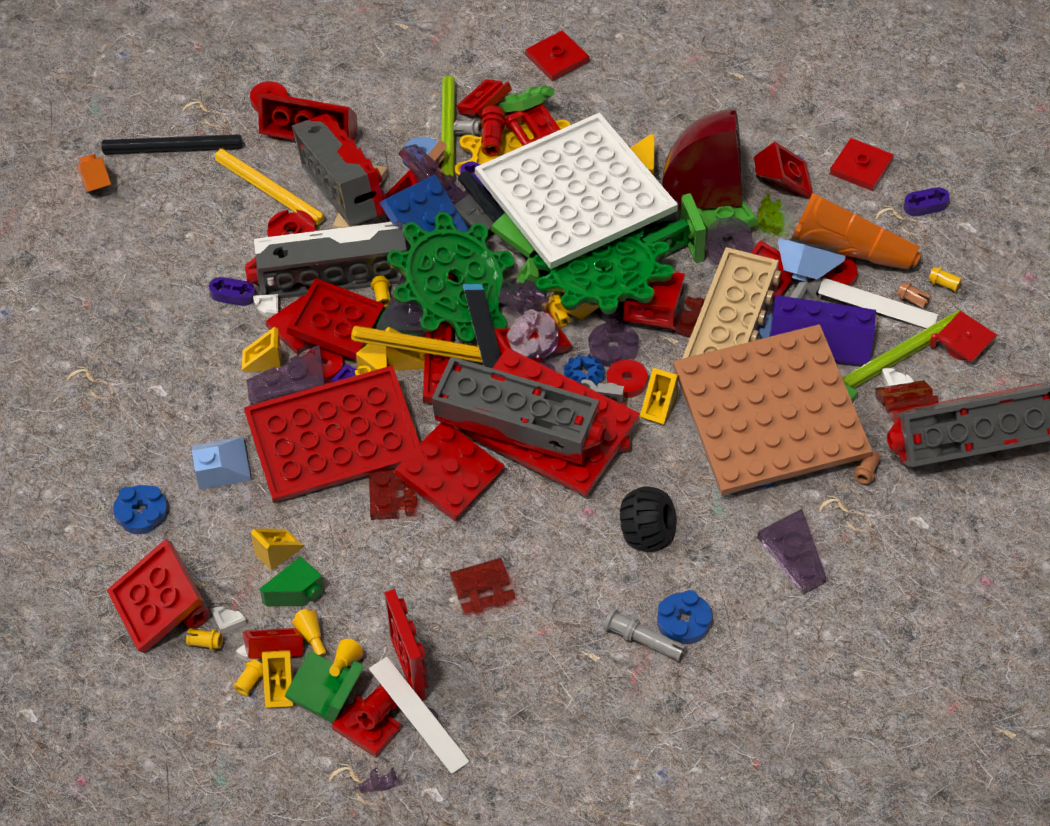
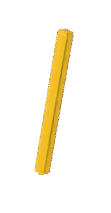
M219 149L215 153V160L294 212L297 213L296 210H302L308 213L313 218L316 226L324 221V213L224 149Z
M354 326L351 333L352 340L357 342L482 362L478 346Z

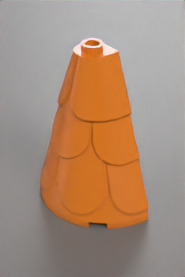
M812 193L790 241L843 256L903 269H909L911 265L915 267L921 257V253L918 252L920 246Z

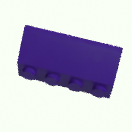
M775 295L769 337L820 324L835 362L861 367L870 361L876 310Z

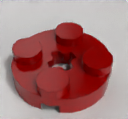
M284 210L271 217L268 222L267 234L268 237L313 232L316 231L314 220L308 213L302 210H296L297 213H289L288 210ZM288 229H290V230L296 229V231L293 232V233H288V232H287Z

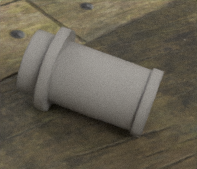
M473 119L472 121L456 120L454 123L456 135H473L475 137L482 135L483 128L481 127L480 119Z

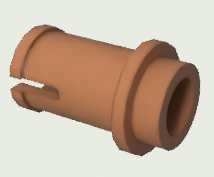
M903 282L897 292L900 300L906 299L922 309L926 307L931 298L930 294L913 287L911 282L908 284Z
M873 451L871 457L864 458L860 466L855 468V479L859 483L868 484L874 480V471L881 459L877 452Z

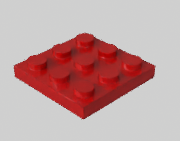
M315 278L289 323L286 334L357 360L356 353L366 343L352 340L351 333L353 327L360 326L374 329L385 304Z
M441 422L395 468L394 475L456 521L503 472L505 466L452 425Z
M167 539L163 540L107 589L137 650L142 653L149 650L204 602L173 543Z
M392 589L384 592L390 639L407 683L418 697L425 701V689L429 688L425 675L427 674L424 659H426L422 644L416 642L415 637L417 633L413 621H408L406 614H408L404 598L399 599L396 590Z

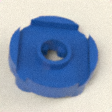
M149 485L122 488L113 506L114 516L118 525L120 524L124 527L125 531L132 534H145L155 530L154 526L159 524L160 521L162 524L168 512L166 500L160 488ZM137 507H147L142 510V513H137Z
M693 590L672 594L658 605V629L662 635L672 640L681 641V644L696 643L702 640L709 632L712 618L711 608ZM682 614L689 615V622H685L684 619L678 620V618Z

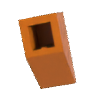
M95 154L79 158L81 163L75 165L86 192L111 185L102 157L96 158Z

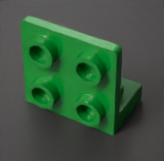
M684 219L675 223L671 221L660 222V225H655L652 222L643 227L644 235L641 239L643 243L666 242L670 246L669 253L688 245L689 224Z
M310 651L285 693V698L333 723L364 665L354 660L350 669L344 667L338 676H332L329 669L333 663Z

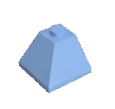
M782 238L778 240L783 269L793 273L792 278L802 281H807V277L819 279L841 264L846 257Z
M243 436L192 445V455L199 490L251 480Z

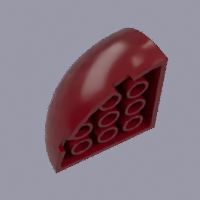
M736 108L716 111L696 120L680 134L670 149L664 166L662 186L675 201H679L680 210L682 195L690 193L697 209L742 206L741 148Z

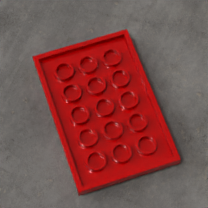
M507 347L492 369L599 400L600 416L606 426L602 443L589 448L583 464L580 465L462 428L453 427L464 435L587 497L639 421L640 413Z
M393 365L244 407V413L273 503L396 468L420 444Z

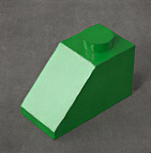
M300 556L259 589L262 603L265 606H305L310 601L320 597L324 591L322 575Z

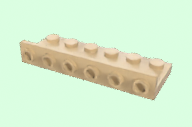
M728 247L725 248L683 358L758 340L759 325H764L767 315L765 308L767 305L772 304L774 297L773 287L774 285L778 286L782 272L778 271V260Z

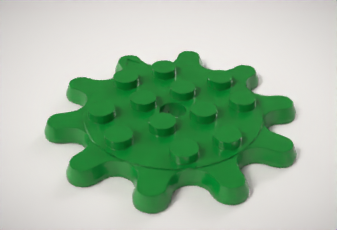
M439 212L435 216V229L431 232L424 231L414 222H408L404 225L403 236L409 242L410 250L406 252L399 250L390 251L387 255V263L390 267L402 272L406 279L404 284L398 285L394 289L395 301L398 303L413 302L419 305L423 311L420 326L424 331H435L439 324L444 322L454 328L459 341L465 343L474 339L475 331L463 284H482L493 327H506L507 322L499 311V303L517 302L521 298V291L517 286L507 283L503 278V270L511 267L514 263L513 255L505 250L493 252L487 248L485 239L488 235V229L485 225L475 223L469 231L461 232L455 228L452 217L446 212ZM448 273L456 275L459 283L448 279Z
M641 227L552 269L537 254L533 258L535 266L540 270L550 271V273L536 280V287L541 293L555 291L565 293L561 297V304L566 310H575L581 304L588 302L591 305L598 304L604 314L610 315L615 313L618 302H624L627 298L635 299L641 303H649L654 296V289L648 286V284L671 280L674 274L673 267L656 262L668 255L670 246L668 243L661 241L651 244L643 243L641 239L644 235V229Z

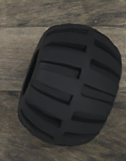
M640 487L627 494L621 503L620 526L624 539L630 547L653 552L659 549L662 550L670 545L675 537L677 520L673 502L665 491L656 487Z

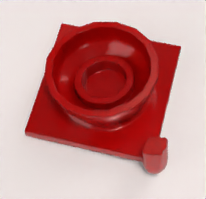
M960 311L938 334L934 333L931 335L929 345L935 348L937 341H940L945 345L947 352L953 358L972 363L996 338L997 334Z

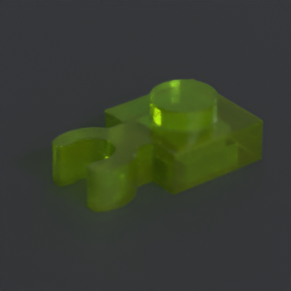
M767 194L761 200V206L758 208L757 225L775 235H778L783 230L784 214L778 211L781 207L779 199L773 203L770 200V194Z

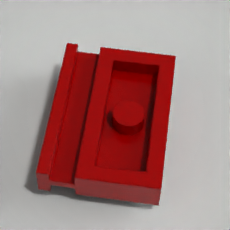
M485 79L456 107L460 114L471 116L479 114L482 117L484 108L495 106L512 88L509 82L503 84L502 81Z
M356 696L354 702L348 705L332 723V730L377 758L394 739V735L401 731V723L386 715L373 729L366 730L362 728L356 721V713L361 709L360 704L364 700Z

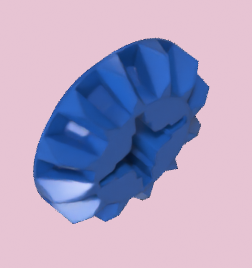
M578 354L576 358H569L568 363L564 365V376L580 384L581 380L588 379L596 386L604 377V364L600 363L598 357L592 358L590 354L587 356ZM581 366L588 370L587 376L580 370Z

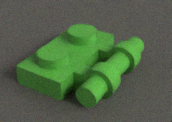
M546 85L539 86L538 88L528 87L521 94L517 92L505 96V101L498 103V107L502 108L505 112L527 110L543 103L544 100L553 96L555 92L552 87Z

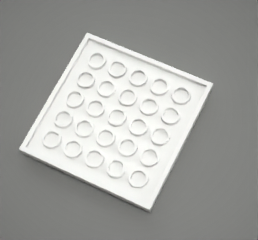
M600 113L475 167V175L550 269L670 215L678 209V204Z

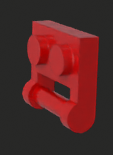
M543 103L527 110L510 114L505 118V125L513 131L522 146L561 130ZM525 122L534 135V139L530 140L520 123Z

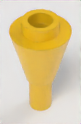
M310 609L300 610L292 620L293 626L311 644L315 654L321 657L326 656L327 652L321 641L317 611Z
M343 639L338 643L334 663L329 669L332 676H338L344 667L351 666L354 660L359 662L362 659L363 650L358 642L353 639Z

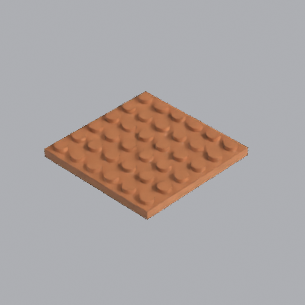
M820 324L673 361L674 371L678 374L680 387L721 496L872 456L873 451Z

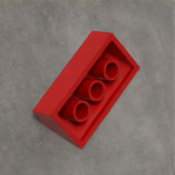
M258 92L259 134L295 140L292 125L327 113L333 121L336 120L341 130L344 129L349 139L355 140L357 136V114L350 107Z

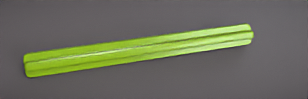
M452 75L442 78L441 141L447 145L442 152L446 156L441 161V170L444 172L441 176L443 184L454 182L455 78Z
M960 310L955 311L842 378L844 383L855 388L881 373L882 369L893 366L929 345L931 335L934 333L938 334Z

